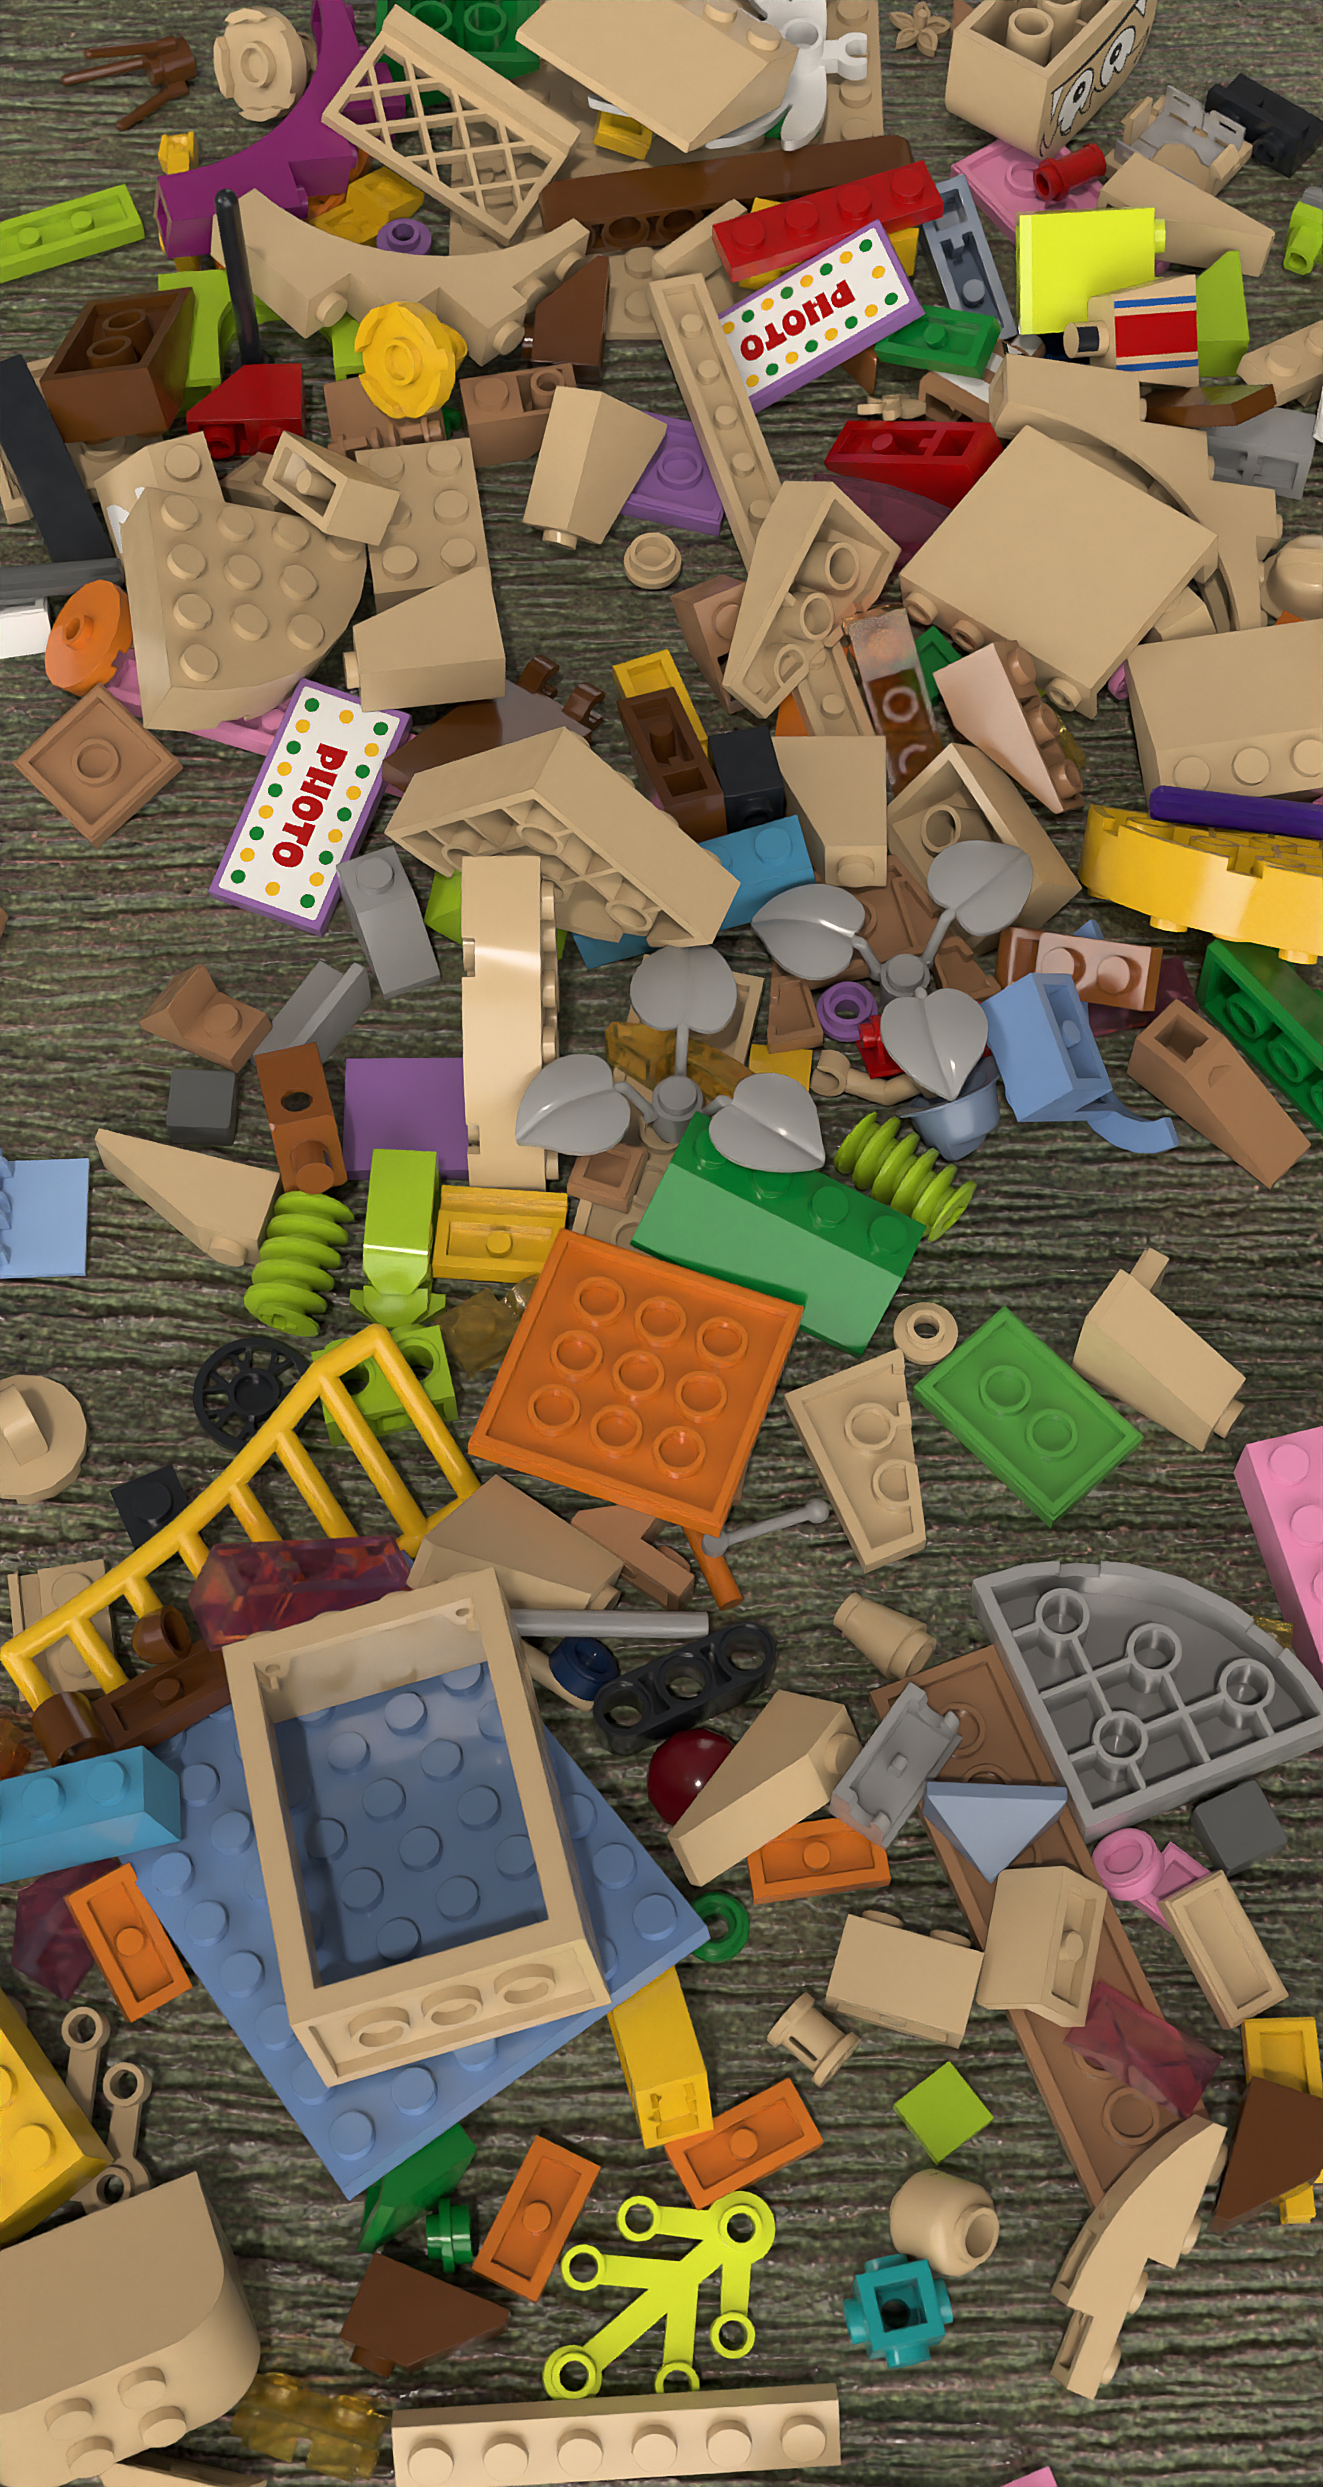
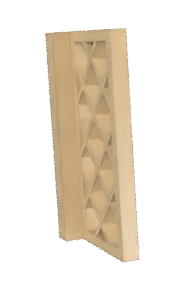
M396 4L385 18L382 31L325 109L321 118L323 124L506 247L511 243L537 205L538 195L541 190L553 182L559 171L562 172L573 157L582 132L578 127ZM383 53L404 67L407 81L378 85L374 66ZM367 77L369 86L360 87ZM439 90L450 98L453 112L424 116L419 92ZM410 94L415 118L386 121L381 97ZM372 99L377 123L356 125L343 116L341 112L348 102ZM461 106H463L464 108H466L467 111H462V107H461ZM485 121L496 129L499 144L471 148L466 124ZM456 125L461 149L433 153L428 129ZM418 130L424 154L404 157L393 150L389 134ZM374 136H380L381 141ZM532 153L548 165L541 176L517 179L512 155ZM502 156L508 181L480 184L474 160ZM465 162L470 186L450 188L439 180L437 165ZM422 167H427L428 172L423 170ZM530 190L525 199L522 200L521 191ZM511 193L515 213L507 225L486 212L483 197ZM473 198L474 204L470 202L468 199Z

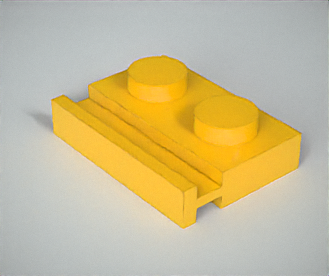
M442 1185L432 1259L433 1277L536 1285L560 1227L566 1229L568 1214L567 1193Z

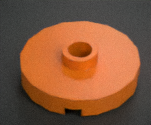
M99 579L85 584L70 597L55 620L45 651L46 674L54 686L81 697L86 695L99 682L104 686L113 678L118 667L112 665V663L116 659L118 652L121 651L127 654L128 649L130 650L133 643L128 593L112 582Z

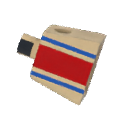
M1195 275L1159 278L1090 297L1087 304L1088 321L1068 323L1065 327L1063 344L1069 358L1090 357V366L1139 373V386L1161 389L1199 387Z

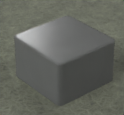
M174 1069L172 1071L166 1114V1126L172 1143L232 1146L234 1144L240 1097L234 1072Z
M1250 1780L1198 1805L1189 1819V1823L1215 1870L1222 1869L1226 1878L1278 1854L1288 1841L1284 1829L1255 1780Z

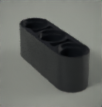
M742 1621L734 1623L609 1681L599 1689L594 1697L592 1711L596 1740L604 1750L613 1755L629 1756L637 1754L667 1740L677 1731L688 1730L758 1697L768 1689L773 1681L777 1649L773 1636L765 1627L755 1622ZM746 1649L757 1653L763 1660V1663L756 1670L744 1672L733 1668L727 1659L735 1651ZM685 1677L697 1681L703 1690L694 1699L685 1701L671 1696L666 1688L675 1679ZM619 1706H630L636 1709L642 1716L638 1724L625 1730L616 1729L609 1725L605 1717L608 1712Z

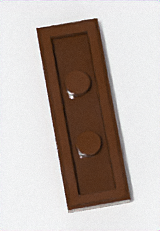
M1273 384L1157 389L1140 397L1144 398L1147 404L1145 422L1182 428L1237 426L1274 408V405L1277 404Z

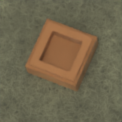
M620 1141L613 1148L605 1152L578 1156L567 1183V1195L627 1213L648 1161V1149Z

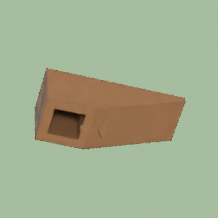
M1017 640L991 643L933 673L954 726L962 735L1055 814L1086 806L1081 794L1083 790L1081 774L1076 765L1070 759H1067L1057 737L1060 734L1057 717L1050 706L1043 703L1034 682L1037 673L1033 660L1025 649L1019 647Z
M1176 998L1136 1037L1126 1073L1269 1189L1310 1149L1311 1143L1227 1038L1179 999Z

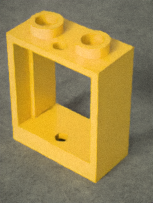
M673 1965L606 2014L645 2150L714 2129L707 2072L677 1972Z

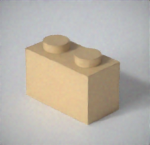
M867 1910L863 1912L862 1918L848 1914L823 2010L958 2049L965 2033L984 1953L970 1949L971 1941L952 1932L932 1930L930 1936L927 1937L903 1930V1921L886 1913Z

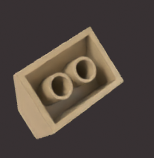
M950 743L887 806V848L891 854L897 855L929 897L927 878L930 865L935 857L950 845L970 840H982L1021 848L1030 857L1033 869L1031 891L1022 912L1010 924L1012 926L1037 929L1042 927L1083 889L1005 770L977 747ZM935 903L936 906L939 908L940 917V915L946 910V908ZM956 917L948 926L955 937L961 936L974 952L973 959L998 948L1000 931L982 937L974 936L960 925Z

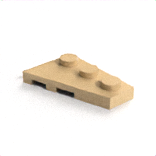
M903 1347L784 1394L783 1405L864 1574L925 1549L926 1545L918 1468L915 1464L911 1432L910 1403L907 1399L904 1375Z

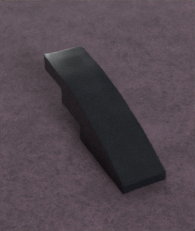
M22 354L1 361L0 455L13 485H16L39 540L43 541L51 562L115 558L70 454Z

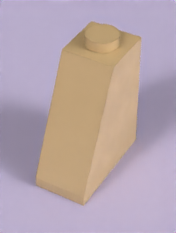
M556 386L522 523L543 531L542 541L560 548L575 550L577 541L601 545L664 438L668 424L603 392Z
M488 566L470 569L352 626L354 651L343 652L344 674L347 689L358 688L362 712L505 697L506 658Z
M886 736L771 737L784 783L783 816L786 818L797 814L811 863L822 882L827 885L848 887L886 886Z
M1120 1269L1085 1318L1071 1368L1190 1445L1203 1451L1215 1433L1225 1439L1242 1415L1246 1406L1237 1401V1398L1246 1378L1132 1275Z
M495 1474L423 1537L406 1584L415 1590L429 1586L433 1580L439 1583L460 1572L479 1571L494 1566L508 1605L512 1609L613 1610L621 1595V1592L614 1586L625 1562Z

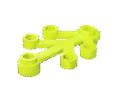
M734 2191L715 2201L708 2210L699 2211L697 2209L657 2206L653 2200L645 2196H635L625 2200L617 2210L616 2225L621 2235L626 2239L641 2242L652 2238L655 2234H663L703 2241L680 2261L604 2255L590 2245H578L570 2248L564 2254L560 2264L561 2276L569 2287L584 2291L590 2290L599 2284L647 2290L583 2347L565 2345L557 2348L548 2356L542 2369V2382L548 2396L552 2400L594 2398L601 2387L602 2370L665 2314L662 2367L654 2377V2393H665L663 2381L666 2375L674 2370H680L686 2374L689 2380L688 2392L699 2391V2378L692 2368L698 2285L720 2265V2316L710 2326L709 2342L713 2350L722 2357L736 2359L746 2355L753 2347L755 2341L754 2327L747 2318L751 2264L767 2254L775 2237V2220L768 2205L757 2195L746 2191ZM639 2204L645 2206L651 2213V2225L642 2234L632 2232L626 2225L625 2215L632 2205ZM735 2214L747 2216L752 2223V2235L744 2243L733 2241L727 2232L728 2221ZM578 2253L589 2254L595 2260L596 2273L588 2282H578L570 2274V2261ZM733 2320L742 2326L745 2338L739 2348L730 2351L720 2343L719 2331L724 2323ZM570 2361L580 2362L587 2372L584 2386L577 2391L566 2390L561 2385L559 2379L561 2368Z

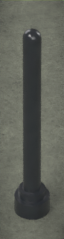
M221 189L216 193L214 203L239 346V353L231 365L233 375L244 365L276 363L273 357L262 349L238 197L231 189Z

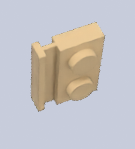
M104 1559L38 1569L35 1574L19 1576L18 1573L8 1574L13 1637L65 1604L106 1574L108 1568ZM111 1603L90 1618V1620L118 1662ZM67 1635L32 1658L55 1694L73 1691L85 1695L88 1699L106 1695ZM19 1690L20 1703L23 1708H31Z

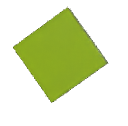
M950 2061L893 2105V2110L937 2166L992 2123L994 2119Z

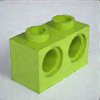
M407 1324L390 1331L389 1333L410 1367L422 1365L432 1370L426 1378L419 1382L443 1422L458 1420L456 1398L440 1326L435 1325L425 1328L421 1324ZM349 1338L335 1340L327 1344L323 1350L311 1352L313 1362ZM370 1356L339 1377L342 1383L349 1379H360L368 1383L362 1392L350 1396L375 1437L416 1429L373 1356ZM321 1400L331 1447L348 1444Z

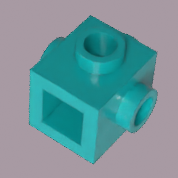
M905 2253L889 2255L864 2263L866 2273L856 2275L851 2286L853 2298L842 2300L851 2344L864 2343L868 2361L886 2357L888 2369L907 2367L930 2360L929 2347L941 2343L946 2335L944 2324L953 2322L951 2304L943 2278L932 2279L928 2259L908 2263ZM896 2302L906 2308L908 2323L903 2328L893 2329L884 2323L881 2311L886 2304Z

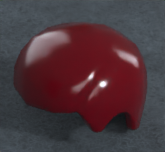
M706 1728L677 1731L657 1747L647 1769L646 1783L648 1800L664 1823L673 1827L676 1825L733 1750L735 1745L727 1736Z

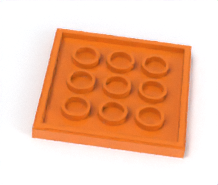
M560 1227L468 1442V1454L720 1538L801 1324L804 1307Z

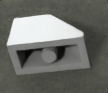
M391 845L337 864L336 871L343 906L383 999L387 1000L440 981V971L416 896L394 846Z

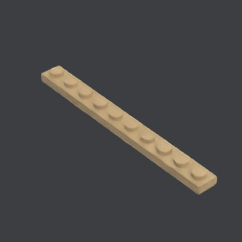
M702 272L648 282L646 291L647 302L747 574H749L758 532L782 485ZM840 640L833 647H824L809 663V673L791 691L808 736H876Z

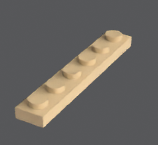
M836 2383L392 2411L391 2430L396 2487H503L841 2465L839 2400Z

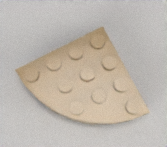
M146 486L120 529L144 728L174 731L214 729L218 727L221 721H230L241 717L247 721L265 715L291 698L298 682L302 678L309 680L320 667L346 630L361 599L367 568L366 543L326 534L304 517Z
M565 726L414 774L384 831V834L420 861L449 879L455 869L462 873V856H540L542 881H554L556 928L619 943L623 933L647 936L646 941L650 947L672 945L682 948L712 944L741 884L739 880L722 866L720 859L714 853L701 848L679 828L678 822L670 814L657 809L639 793L631 779L613 770L591 750L586 739L568 730Z
M462 856L461 938L463 939L464 971H467V977H462L464 1099L469 1144H472V1146H468L467 1151L470 1187L547 1192V1180H559V1153L540 1147L519 1146L516 1142L515 1128L519 1106L528 1086L544 1067L560 1058L558 1030L560 978L558 975V945H556L554 881H542L540 856Z

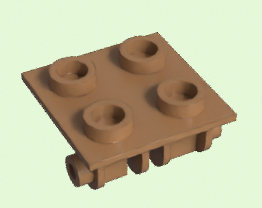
M359 377L323 384L332 443H328V450L356 462L355 451L447 440L442 408L437 412L415 419L409 417L396 419L389 417L373 404L363 389Z

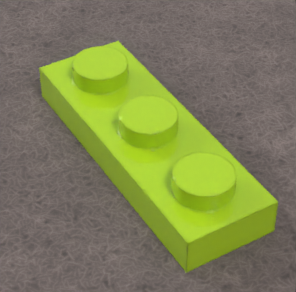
M121 184L1 221L0 284L145 239L142 221L126 185Z

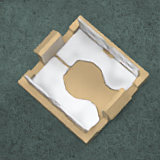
M1171 85L1167 86L1166 95H1162L1153 106V99L1149 96L1138 101L1120 121L1125 125L1123 140H1117L1115 149L1113 148L1105 157L1107 165L1106 177L1111 178L1137 152L1215 197L1250 159L1253 145L1243 140L1245 127L1215 110L1211 111L1210 114H1205V111L1202 110L1201 102ZM1174 96L1190 104V107L1174 99ZM1220 122L1236 130V133L1220 125Z

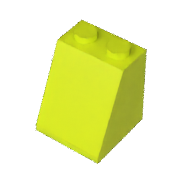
M1135 206L1015 212L1016 328L1020 335L1064 332L1068 323L1088 321L1087 304L1090 297L1164 278L1155 277V254L1165 252V219L1155 218V207Z

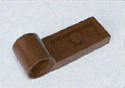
M213 1632L192 1644L190 1652L185 1658L168 1664H158L92 1703L89 1702L85 1695L73 1691L62 1692L46 1699L35 1710L31 1719V1727L51 1767L54 1768L139 1746H144L147 1750H150L231 1703L222 1645Z

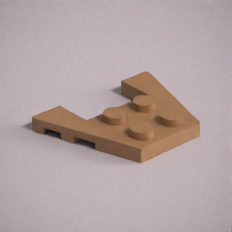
M896 854L887 855L886 886H836L851 893L863 905L865 920L857 936L867 940L879 963L884 964L888 959L899 954L906 953L917 957L923 955L939 919V908ZM814 871L817 884H824L818 873ZM947 928L931 968L938 990L943 988L956 989L981 1003L1002 991L992 975L987 977L973 960L974 952L961 936L955 937L950 929ZM853 948L852 960L843 972L824 980L799 978L784 970L773 959L767 1029V1051L769 1054L823 1046V1030L810 990L832 986L839 982L870 977V969L857 949Z

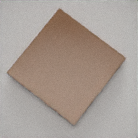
M100 682L13 762L16 769L95 849L99 848L183 769L181 763Z

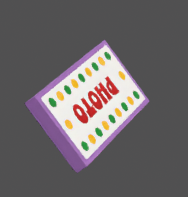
M876 219L718 314V318L753 411L756 414L926 313L884 226L879 219Z
M302 678L296 686L208 892L211 897L323 937L341 896L336 865L357 858L388 784L387 781L382 779V761L405 744L414 723L411 715L395 709L362 712L360 697Z

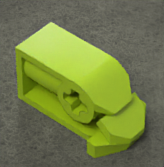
M373 1148L363 1243L364 1277L369 1281L368 1284H364L363 1290L350 1289L349 1304L350 1309L372 1323L382 1324L390 1330L407 1324L423 1325L446 1315V1294L432 1293L434 1278L432 1259L441 1200V1179L437 1152Z

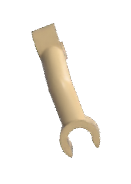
M822 1050L817 1065L819 1070L815 1069L813 1071L809 1085L814 1092L822 1096L832 1097L846 1092L883 1106H892L921 1093L928 1099L939 1096L918 1084L906 1073L890 1080L881 1078L870 1079L867 1073L851 1068L848 1058L834 1050Z

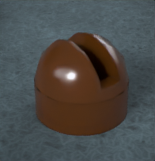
M171 1605L143 1615L135 1624L131 1634L133 1650L140 1659L149 1664H168L185 1658L190 1652L191 1639L188 1626L181 1613Z

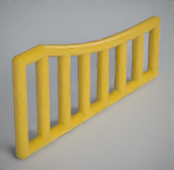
M371 1324L315 1360L270 1418L228 1467L172 1522L121 1563L65 1604L5 1642L0 1648V1661L35 1712L42 1702L56 1694L32 1658L67 1635L104 1693L107 1694L130 1680L90 1618L123 1594L139 1619L150 1611L164 1607L145 1577L177 1551L236 1643L260 1631H276L287 1628L401 1550H404L413 1560L416 1558L423 1537L482 1485L388 1329L382 1324ZM370 1356H373L458 1496L428 1518H425L339 1378ZM318 1396L323 1401L404 1533L373 1555H370L293 1430ZM274 1452L279 1457L349 1570L316 1593L247 1484ZM227 1504L232 1509L293 1607L261 1630L255 1624L199 1535V1532Z

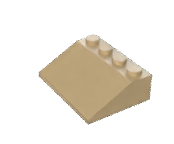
M547 0L517 30L515 37L516 41L685 153H689L779 108L800 49L783 38L781 32L776 27L758 22L741 11L734 0Z
M1323 618L1137 645L1124 660L1123 665L1147 807H1149L1152 789L1160 785L1295 802L1313 801L1323 796Z

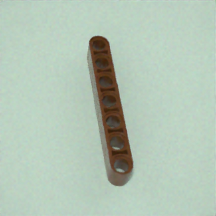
M883 135L803 146L794 151H784L781 149L563 179L545 186L539 193L537 201L544 234L555 230L574 218L590 232L585 255L669 244L733 199L747 209V214L751 213L755 198L781 203L914 163L910 143L906 138L899 135Z

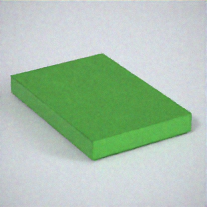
M1005 1305L913 1387L912 1395L1050 1529L1142 1445L1144 1436Z

